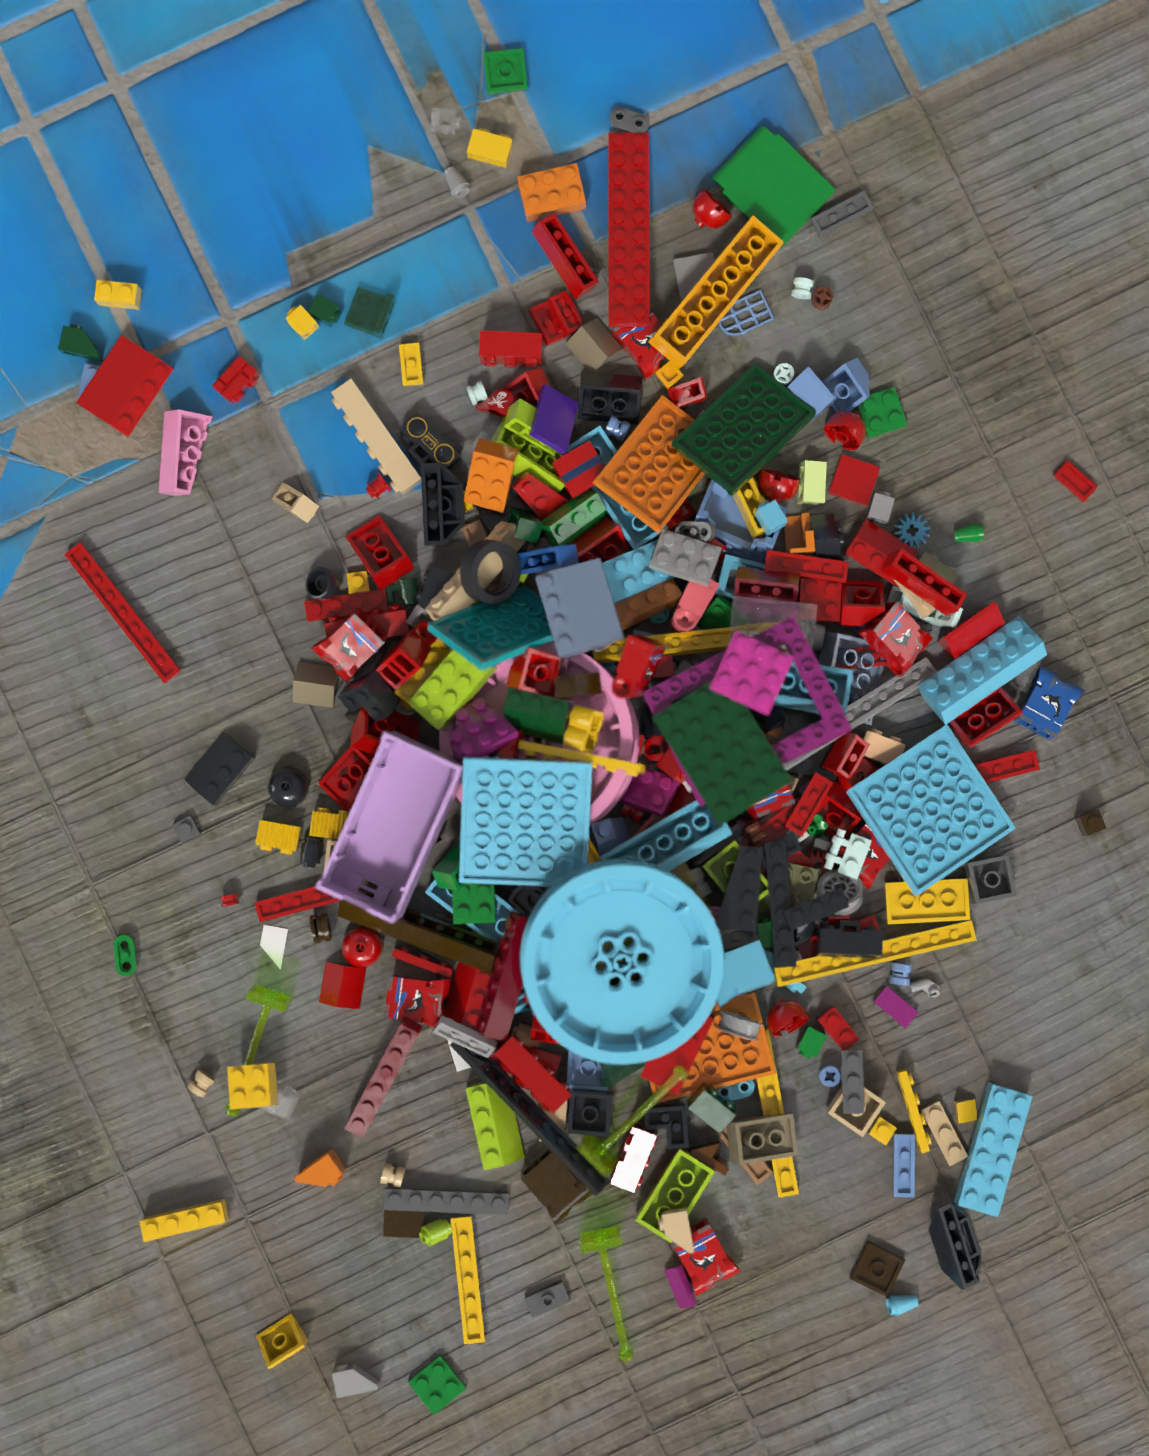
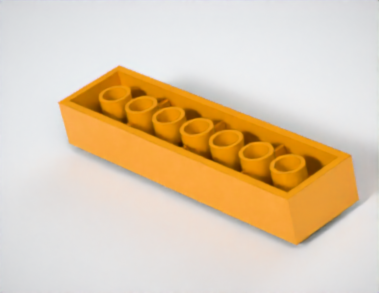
M753 215L648 342L680 369L784 242Z

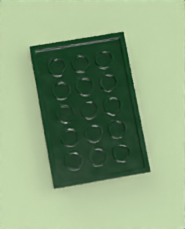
M754 363L672 441V447L733 496L815 417L816 411Z
M711 680L652 718L715 820L721 826L793 781L747 707L710 690L709 688L713 682Z

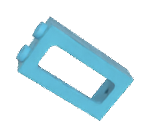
M725 554L718 579L720 585L714 596L722 595L725 599L737 602L738 597H734V590L726 587L730 570L744 567L763 571L764 564Z

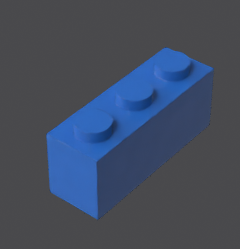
M576 544L518 554L521 574L544 572L579 564Z

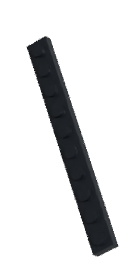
M454 1042L450 1044L458 1055L595 1197L611 1182L491 1056L487 1058Z

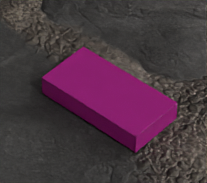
M887 986L873 1000L876 1005L904 1028L919 1013Z
M682 1265L664 1269L679 1309L695 1306L697 1301Z

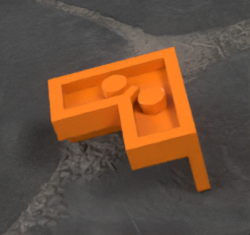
M810 513L786 517L788 520L784 526L786 553L811 556L815 552L814 532L813 530L811 531Z

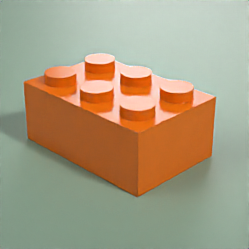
M577 163L517 177L527 222L544 219L554 213L558 216L586 209V200Z
M479 438L473 452L464 502L503 513L509 499L519 449Z

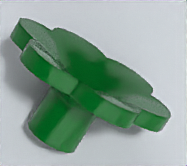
M817 813L807 828V832L810 836H823L828 823L823 820L821 814Z

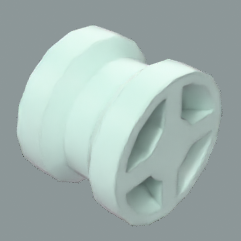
M801 277L794 278L793 284L795 287L791 292V296L799 299H811L812 293L810 289L813 287L814 281Z
M787 363L779 364L773 372V378L783 386L789 385L794 377V369Z
M478 381L474 386H466L473 406L478 401H485L488 398L481 381Z

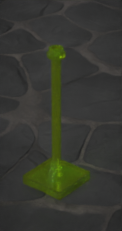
M254 984L248 990L245 999L261 1004L263 1007L243 1066L252 1065L270 1009H276L285 1013L292 1005L294 997ZM230 1105L225 1107V1113L232 1117H237L241 1109H230Z
M682 1066L673 1070L675 1074L603 1143L595 1136L583 1135L576 1149L605 1178L612 1173L618 1160L608 1149L680 1080L683 1082L687 1080L689 1074Z
M617 1225L579 1234L582 1254L599 1250L621 1348L618 1356L622 1362L630 1361L633 1359L634 1352L628 1346L607 1248L623 1245L620 1227Z

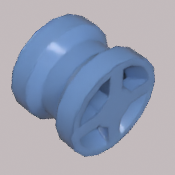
M824 1065L818 1072V1078L825 1086L833 1087L840 1081V1072L832 1065Z

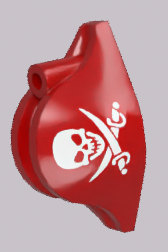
M499 389L491 393L484 402L476 405L475 409L504 418L507 416L509 407L518 399L510 391Z

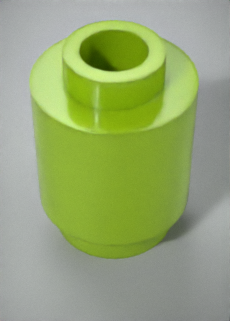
M438 1219L421 1227L419 1236L423 1244L432 1246L447 1239L448 1235L452 1233V1229L446 1219Z

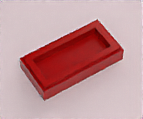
M1068 460L1053 475L1055 479L1083 503L1098 488L1096 484Z

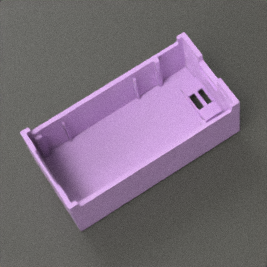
M389 731L384 732L381 738L382 741L316 888L338 899H344L364 908L367 912L390 923H394L403 917L463 782V762L401 733ZM363 879L377 885V890L361 884ZM361 887L374 893V897L371 898L358 892L359 888Z

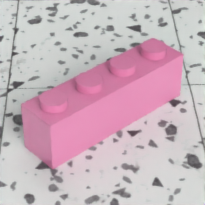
M179 409L164 412L159 493L173 496L190 494L197 471L195 468L196 463L201 458V446L203 441L206 440L207 425L211 423L212 416Z

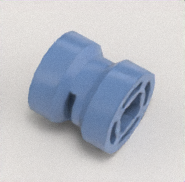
M611 415L604 432L607 436H615L616 440L623 442L630 423L627 421L621 422L617 417Z
M891 962L892 975L889 978V983L910 986L909 973L912 970V965Z

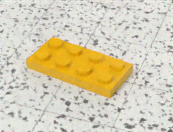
M968 878L939 880L917 896H914L906 882L884 883L887 924L970 920Z

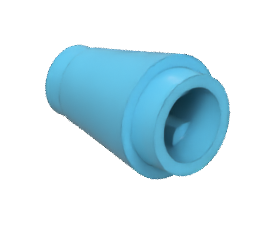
M916 1295L890 1296L889 1299H886L888 1313L890 1316L895 1315L897 1317L918 1307Z

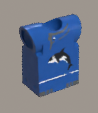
M1039 665L1034 676L1033 685L1020 707L1023 714L1013 721L1047 740L1054 739L1059 733L1073 704L1085 690L1072 682L1061 681L1054 672Z

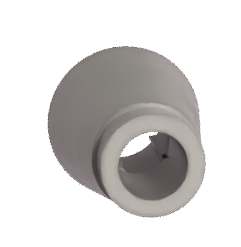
M455 167L447 168L444 174L451 194L456 198L466 196L470 191L469 183Z

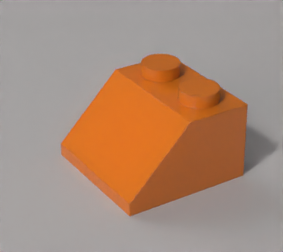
M332 1148L298 1172L294 1180L299 1183L323 1187L329 1184L334 1186L345 1176L343 1173L347 1168Z

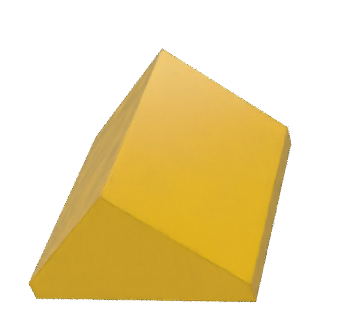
M292 1314L287 1315L256 1335L269 1369L304 1348L308 1342V1338Z

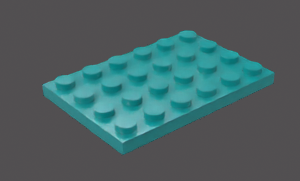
M525 585L517 587L514 593L504 602L498 604L479 602L428 623V631L481 671L525 653L527 647L534 649L554 640L542 598Z

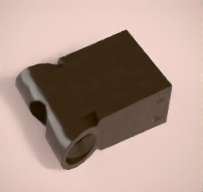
M550 1149L520 1174L523 1183L547 1208L555 1225L569 1215L572 1206L583 1203L592 1195L587 1187Z

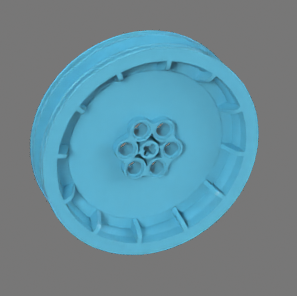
M608 859L593 862L573 870L554 883L534 907L525 926L520 950L521 974L526 994L542 1026L555 1040L572 1052L590 1060L608 1064H635L661 1057L682 1045L696 1033L709 1016L717 1000L723 978L724 958L721 938L714 919L704 903L676 875L654 864L633 859ZM625 937H633L634 940L631 945L626 946L623 944ZM605 941L613 942V946L609 950L602 949V944ZM641 952L647 953V958L644 961L637 960V955ZM622 957H624L626 962H622L621 965H619L617 959L621 960ZM599 961L606 962V966L602 970L595 968L596 963ZM634 972L641 974L637 981L630 980V975ZM612 977L620 978L617 985L609 984V980Z

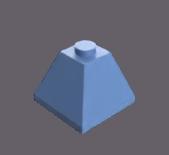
M858 358L843 364L822 381L835 397L831 406L836 413L839 411H851L870 397L869 374Z
M623 817L610 818L589 826V839L600 857L631 839Z

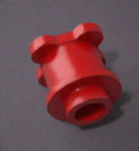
M378 472L376 474L377 478L370 483L366 482L368 487L365 488L371 498L376 497L377 499L386 490L388 492L391 491Z

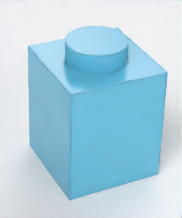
M776 500L770 503L769 501L761 503L755 513L758 522L767 536L783 528L788 522Z

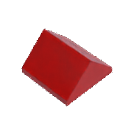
M326 961L319 1003L339 1008L360 1009L367 968Z

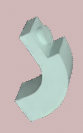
M896 586L892 587L887 603L898 601L913 618L945 628L946 626L956 628L963 611L960 608L958 612L946 616L935 609L930 615L922 619L900 587Z

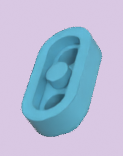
M752 1080L716 1089L719 1091V1095H721V1089L726 1088L728 1093L722 1097L733 1101L750 1096L754 1091V1083ZM743 1083H746L748 1085V1088L745 1091L740 1089V1086Z

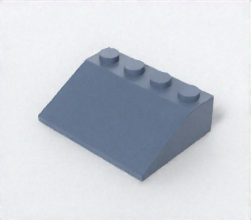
M600 558L556 569L535 577L559 657L568 659L624 639Z
M825 632L818 660L819 665L835 667V663H837L838 666H852L856 664L859 667L857 669H848L853 670L847 704L849 706L880 686L884 666L873 667L877 660L874 661L871 653H877L875 650L856 652L853 649H849L870 647L865 639ZM881 657L880 662H885V659ZM864 663H870L867 667L863 666ZM874 716L862 724L872 725Z

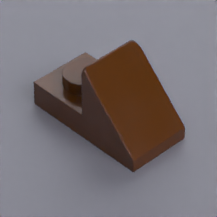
M720 1141L690 1148L689 1153L726 1176L729 1171V1167L726 1165L727 1161L718 1155L713 1157L720 1145Z

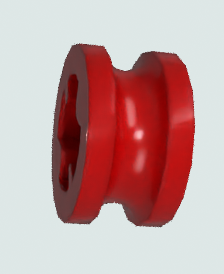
M238 893L219 897L223 901L221 907L239 904L240 901L237 900Z

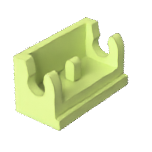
M805 460L799 463L798 478L801 480L798 488L797 504L818 505V503H825L827 462Z

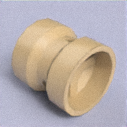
M198 1069L195 1073V1079L189 1082L187 1088L197 1096L204 1098L207 1094V1088L213 1085L215 1078L207 1072Z
M385 1163L380 1183H390L394 1187L401 1188L406 1168L401 1166L396 1168L392 1164Z

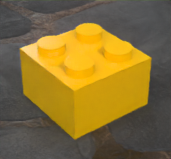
M275 1063L227 1067L230 1109L278 1105Z

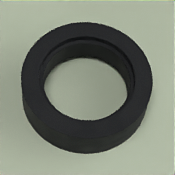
M489 539L480 540L466 551L462 559L460 581L466 594L476 601L489 604L504 602L514 593L520 581L521 564L518 554L507 543ZM496 552L503 563V574L499 584L494 589L485 591L478 581L479 565L487 554Z

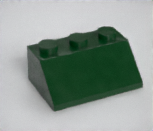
M509 687L503 716L516 730H523L525 735L563 744L564 733L568 728L569 716L574 703Z

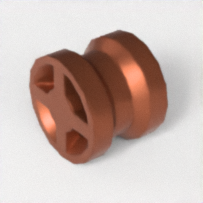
M818 287L813 293L812 305L818 310L827 309L833 300V292L828 287Z
M759 821L754 822L742 832L745 837H748L749 844L752 847L768 836V833L761 829Z

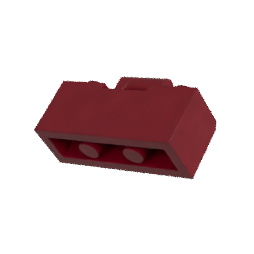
M738 567L734 597L796 603L800 574Z

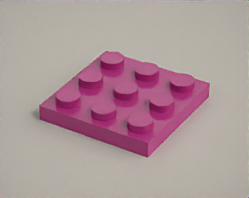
M735 631L709 689L768 716L794 657Z

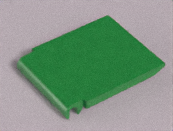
M763 125L711 177L712 182L716 181L720 185L719 188L724 190L721 194L748 220L754 215L784 242L780 249L836 191L779 134L774 136Z

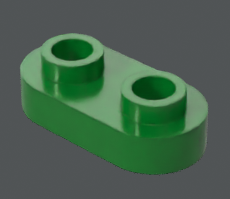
M120 935L113 943L115 968L120 975L129 976L136 972L138 966L135 940L130 935ZM123 941L128 942L127 949L122 947ZM125 962L130 963L131 966L129 969H126L124 967Z

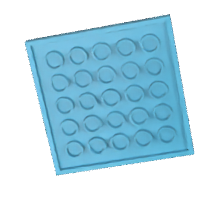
M947 724L846 791L914 896L919 895L1016 828Z
M464 757L459 883L552 886L568 873L587 865L592 762Z

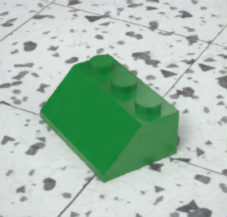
M588 490L571 499L542 520L544 523L542 531L551 547L568 545L606 518V508L599 494Z

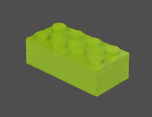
M452 650L410 699L408 704L437 730L445 731L455 720L456 711L472 700L498 668L494 665L481 671L455 650Z
M683 1148L676 1149L637 1212L635 1221L672 1243V1240L665 1236V1231H660L658 1218H662L661 1212L686 1207L687 1215H689L715 1173V1170Z

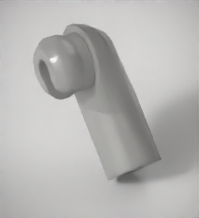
M929 978L910 983L912 993L923 990L931 997H938L940 994L938 984Z

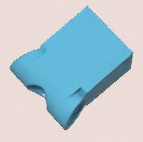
M760 940L723 954L724 968L721 988L717 997L718 1006L722 1007L736 996L774 983L775 979Z

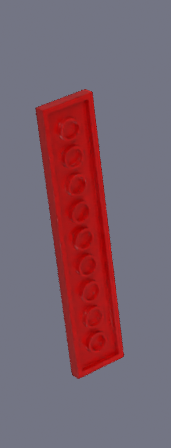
M608 133V327H650L649 133Z

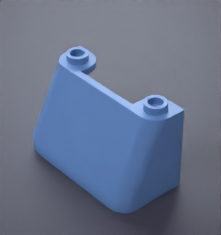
M711 480L695 521L713 524L715 528L714 538L722 542L727 550L723 549L724 552L764 564L766 551H772L780 529L768 536L764 535L753 540L733 496L728 495L726 490ZM778 504L783 514L786 516L788 508Z

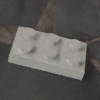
M662 529L649 568L708 587L722 548Z

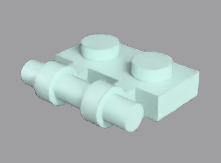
M838 828L836 836L833 835L831 840L833 844L830 852L825 856L826 862L824 867L832 870L834 863L840 864L838 873L858 879L872 840L851 833L850 839L846 840L844 839L846 831ZM841 845L846 846L842 858L837 856Z

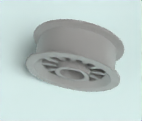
M838 869L831 870L822 875L817 884V897L842 888L849 904V908L836 912L834 915L851 914L861 906L863 901V883L859 877L854 879L838 873Z
M719 1011L722 1013L719 1025H715L716 1028L739 1037L759 1041L757 1035L760 1026H764L763 1023L735 1013Z

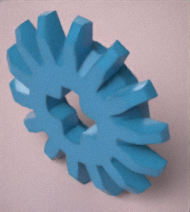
M912 512L911 518L906 513L904 514L905 520L898 518L901 524L894 525L895 528L899 529V531L894 532V535H899L900 538L898 539L903 540L905 544H910L909 546L912 548L913 544H916L918 549L920 548V541L926 544L924 536L929 538L930 535L925 533V530H930L931 528L924 526L928 522L927 519L923 522L920 521L922 518L921 514L916 519L914 512ZM910 525L918 529L914 537L906 532Z

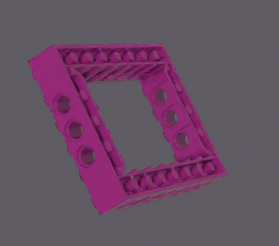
M794 616L751 637L775 649L785 644L788 654L794 657L793 662L798 673L802 677L809 695H811L819 714L823 718V720L771 746L782 765L852 731L849 721ZM727 650L643 692L653 715L655 716L671 706L672 701L676 699L681 700L684 695L699 689L713 680ZM673 752L699 806H704L706 803Z

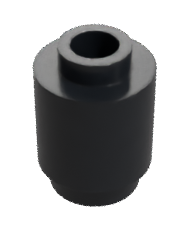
M304 838V843H301L300 862L304 863L303 867L316 868V864H320L321 839Z

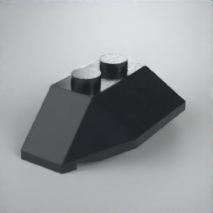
M421 463L424 546L446 545L465 525L463 483L442 463Z
M737 815L726 822L732 835L691 858L690 868L694 869L741 836L748 826L759 821L758 818L751 819L747 816Z
M949 1202L935 1210L929 1227V1233L941 1270L961 1290H965L979 1282L978 1274L981 1265V1252L969 1215L956 1206L954 1202Z

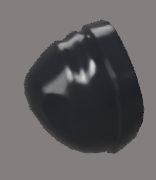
M316 567L307 576L306 591L313 599H330L340 591V583L331 570L325 567Z

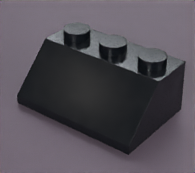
M581 371L577 419L608 422L611 415H613L621 422L627 421L630 424H638L642 376Z
M223 732L185 778V781L209 803L217 806L254 761L255 757Z

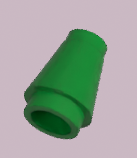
M975 522L954 530L955 542H980L979 540H984L982 523L977 524Z

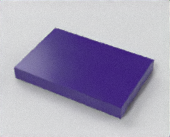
M544 384L540 390L529 435L561 454L566 453L579 403Z

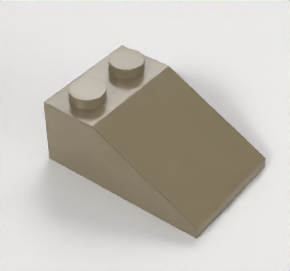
M792 1113L733 1119L727 1125L730 1160L732 1163L744 1165L798 1155Z

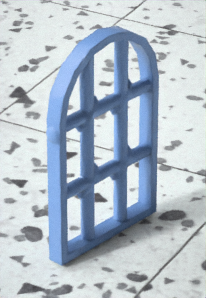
M761 290L741 298L733 304L735 305L745 300L747 306L738 311H734L731 307V314L724 316L718 323L719 327L725 334L729 336L743 335L774 320ZM760 293L762 300L753 304L749 303L748 298ZM764 302L767 310L754 314L752 307ZM745 310L750 311L751 317L738 321L737 314ZM769 313L771 319L759 324L756 318ZM734 317L736 324L724 329L721 321ZM754 320L756 325L743 331L741 324ZM735 327L740 330L739 333L728 332V330Z

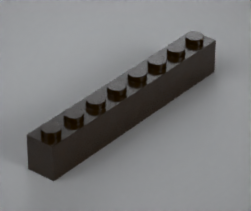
M358 890V892L366 896L374 897V895ZM344 899L339 901L337 916L490 974L494 968V961L500 951V942L406 908L402 918L394 923H390Z

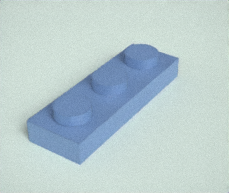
M893 1134V1197H915V1134Z

